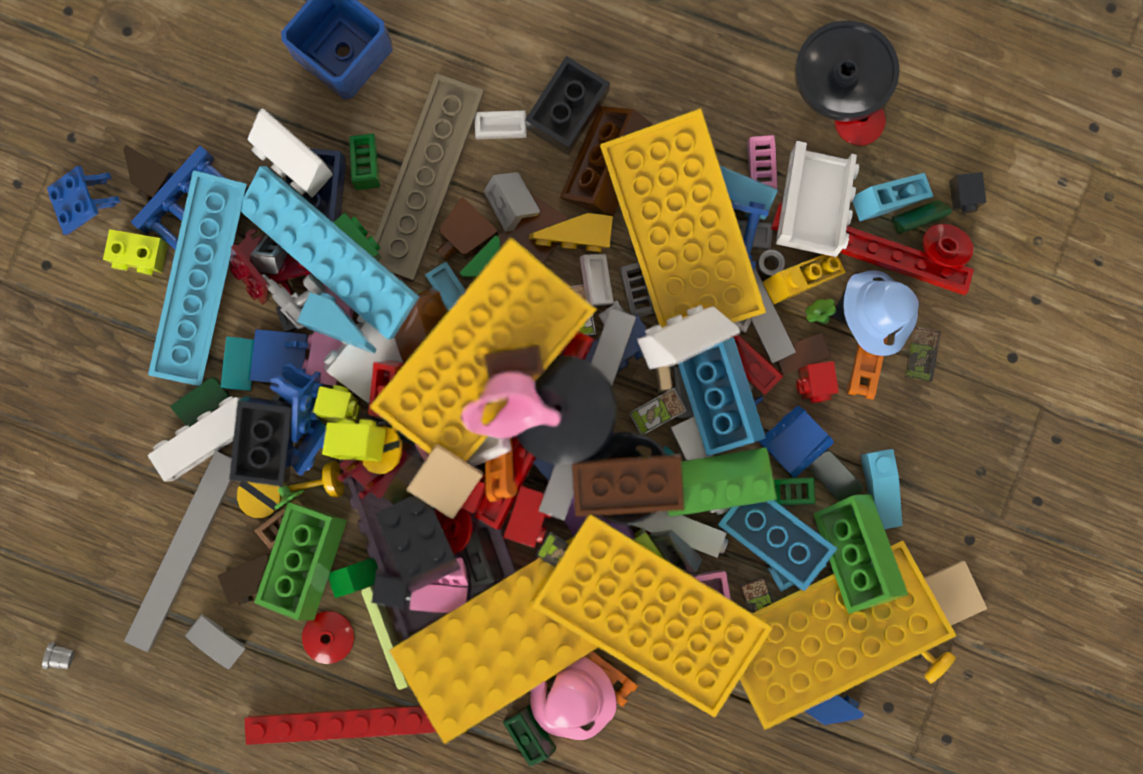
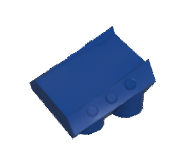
M798 405L765 434V439L758 441L763 448H767V452L794 479L834 444L832 438Z

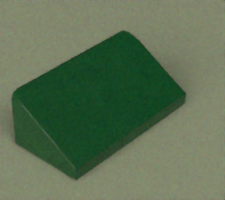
M936 200L893 216L892 222L897 234L901 235L947 217L951 214L952 209L943 202Z
M211 377L170 407L186 426L189 425L191 427L198 422L197 418L207 411L214 412L220 408V402L231 396L225 388H221V382L218 378Z
M530 705L503 721L504 726L530 767L548 759L556 751L557 748L548 733L535 720Z

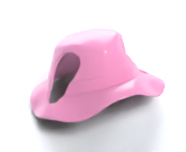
M503 373L494 376L486 385L479 401L467 406L462 415L468 430L496 438H510L530 427L541 424L556 426L560 420V416L556 411L542 404L535 392L534 380L520 373ZM508 397V403L497 414L496 418L489 424H482L481 417L488 400Z
M586 657L580 658L557 673L547 701L546 681L530 690V706L535 720L543 730L555 736L575 740L591 738L606 726L616 712V696L610 679L601 667ZM591 721H595V723L589 730H584L581 728V726L586 725Z

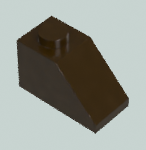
M126 145L123 150L131 184L139 189L138 195L150 201L174 174Z
M412 455L394 477L383 497L394 505L413 496L414 494L407 491V488L424 464V461L417 455Z
M271 553L217 575L229 604L238 602V605L241 606L254 600L253 594L258 593Z

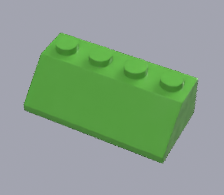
M767 448L682 461L684 510L668 511V516L675 517L776 500Z
M871 494L853 495L813 514L821 537L837 548L829 560L848 614L882 605L908 595Z
M288 502L254 603L295 620H314L347 520L327 512Z

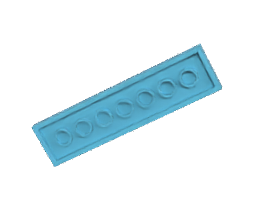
M260 166L243 198L241 212L386 339H393L419 296L270 168Z
M193 170L148 375L197 386L202 384L231 258V246L234 244L247 184Z

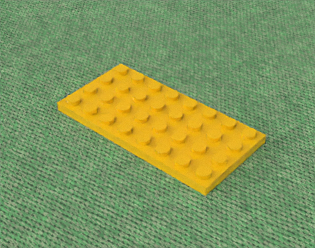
M702 109L600 144L661 328L667 326L666 320L681 315L682 318L688 316L687 310L702 305L703 309L714 306L732 323L766 313Z
M510 238L370 407L427 453L430 454L436 444L466 462L488 437V435H481L468 430L462 418L464 409L470 404L479 401L489 382L484 354L539 344L544 371L596 309L516 241ZM542 373L528 376L535 382ZM508 397L488 400L481 417L482 424H489L496 418L497 414L508 403Z
M594 515L586 517L532 603L534 608L714 718L773 628L769 623Z
M571 537L564 543L569 545L573 540V537ZM562 543L557 548L562 547L566 550L568 546ZM547 553L546 560L540 557L389 650L444 744L598 648L597 645L532 606L536 596L554 570L555 566L553 564L557 565L560 560L552 559L550 553Z
M903 540L892 545L891 549L906 586L907 596L848 614L835 574H832L808 586L805 591L799 590L753 613L769 623L773 628L739 680L764 730L956 636Z

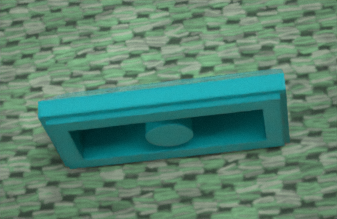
M226 337L221 388L252 390L250 373L254 347L253 339Z

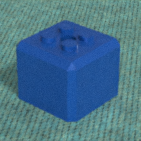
M308 0L281 31L282 42L294 60L342 99L353 98L393 51L392 40L384 21L358 0ZM341 46L350 47V53L345 57L337 55V50Z

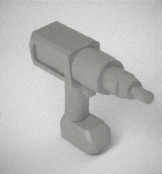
M310 273L303 280L304 286L308 290L301 295L297 292L291 295L284 287L281 288L275 281L269 280L263 274L262 277L268 283V290L273 294V299L282 308L281 311L297 329L305 327L297 322L310 292L320 296L322 292L326 291L325 286Z

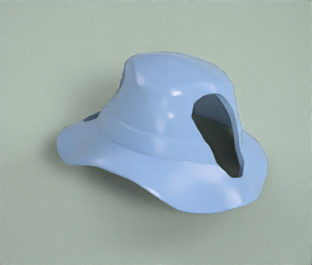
M872 270L854 274L848 281L844 296V314L852 334L859 345L870 354L886 356L900 351L912 333L918 319L919 301L917 296L909 287L900 282H895L884 272ZM881 278L883 281H873V279ZM901 328L895 334L894 343L892 345L884 344L883 340L888 336V334H891L894 331Z

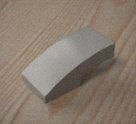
M203 614L199 616L185 634L189 641L228 670L245 650L244 644L225 633L223 627Z

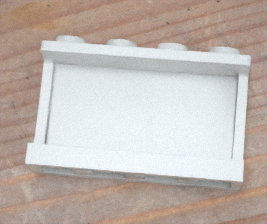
M796 141L790 153L776 244L837 257L842 249H846L849 241L846 227L850 224L853 213L852 210H849V206L856 192V187H852L853 179H856L859 171V164H856L857 155L851 154L848 159L810 152L806 151L807 143Z
M359 315L357 326L376 347L375 354L342 342L337 351L331 350L323 361L326 363L323 368L369 404L373 362L389 360L402 362L395 339H386Z

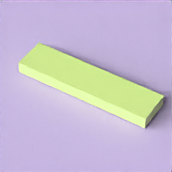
M374 585L363 589L361 593L397 689L400 690L408 687L409 684L389 652L399 642L385 605L371 603Z

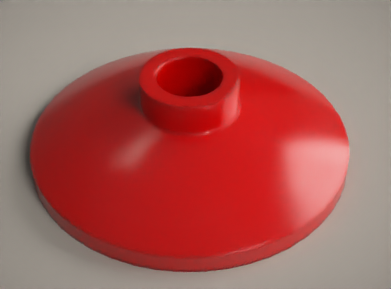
M880 109L875 114L867 117L865 122L860 120H835V128L840 137L847 143L856 146L868 145L876 141L883 133L886 122L883 109Z
M934 225L923 236L925 252L933 261L940 265L952 268L961 267L967 264L973 256L974 247L971 239L964 231L953 225Z
M460 508L452 519L438 509H435V513L453 553H459L466 547L471 537L472 522L469 512Z
M320 612L316 614L314 620H308L303 629V647L306 653L319 663H336L345 658L353 647V627L350 621L338 612ZM323 634L330 636V643L323 642Z

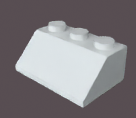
M263 108L260 110L248 137V141L254 146L251 151L262 161L268 158L273 163L271 168L280 177L283 178L287 175L292 179L293 182L290 185L301 195L306 192L313 197L333 175L321 159Z
M702 305L687 310L688 316L682 318L681 315L666 320L667 326L661 328L660 325H656L645 330L646 335L637 340L649 369L677 364L740 333V330L714 306L703 309Z

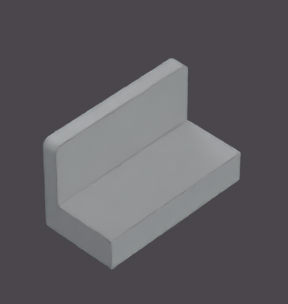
M517 172L493 175L484 189V193L505 232L514 231L522 218L537 216L540 212L520 174Z

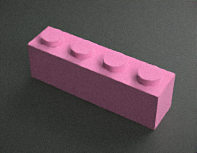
M324 285L326 291L323 293L335 297V303L342 307L352 318L354 310ZM314 331L308 337L307 343H309L307 349H310L309 359H305L303 368L306 369V374L310 376L315 371L321 372L320 383L340 386V382L325 371L323 367L326 363L323 361L331 350L337 351L342 342Z

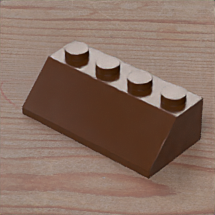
M600 106L560 198L593 213L613 216L619 201L600 144L651 127L652 123L634 109Z
M434 288L416 293L419 298L394 337L403 363L410 359L447 314L440 291Z

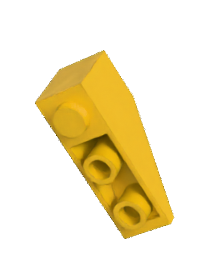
M586 213L529 234V239L536 240V245L551 246V242L561 243V248L576 249V246L580 245L586 246V251L601 252L602 248L610 247L613 216Z
M823 254L780 271L762 283L772 304L775 305L846 272L838 255L834 257Z

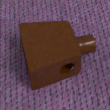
M462 197L439 228L440 235L446 241L436 252L445 261H448L456 252L465 259H468L485 247L495 235L498 237V230Z

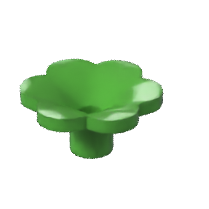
M819 299L815 301L813 305L805 310L807 320L809 322L818 321L821 324H827L830 321L829 316L836 312L834 300Z
M287 485L279 488L277 491L282 499L275 506V509H279L305 492L304 489L291 492Z

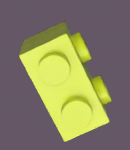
M109 229L103 260L112 263L111 267L118 270L127 271L128 267L137 268L138 273L153 275V271L162 273L168 243L161 238Z
M333 385V389L319 387L313 413L322 420L339 423V419L354 421L359 418L361 405H358L359 401L346 387Z
M339 419V423H327L322 454L345 460L381 461L386 430L376 427V422L370 420H360L359 424H355V421Z

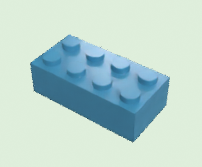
M728 338L678 363L707 456L766 438L734 338Z
M775 501L731 507L718 524L719 527L802 591L808 588L837 550L835 546Z

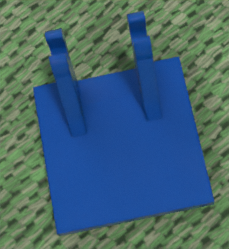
M76 166L47 187L49 198L64 235L70 234L98 215V209L116 206L115 203H121L118 196L91 199L87 186L107 183V180L112 179L110 173L85 176L82 166Z
M256 329L250 381L275 383L270 381L271 378L281 376L285 382L294 385L282 376L285 371L290 372L282 369V367L290 363L297 370L306 373L303 363L305 361L306 348L309 346V343H307L308 335Z
M287 363L282 369L290 372L285 371L282 376L295 386L285 382L281 376H274L270 381L277 384H272L270 388L293 406L291 441L297 442L303 434L308 432L312 423L319 419V416L313 413L319 387H323V384L320 383L321 372L315 371L310 376L297 370L293 364Z
M320 419L312 423L299 447L293 446L291 466L301 476L305 470L308 471L315 462L314 456L324 446L327 426Z

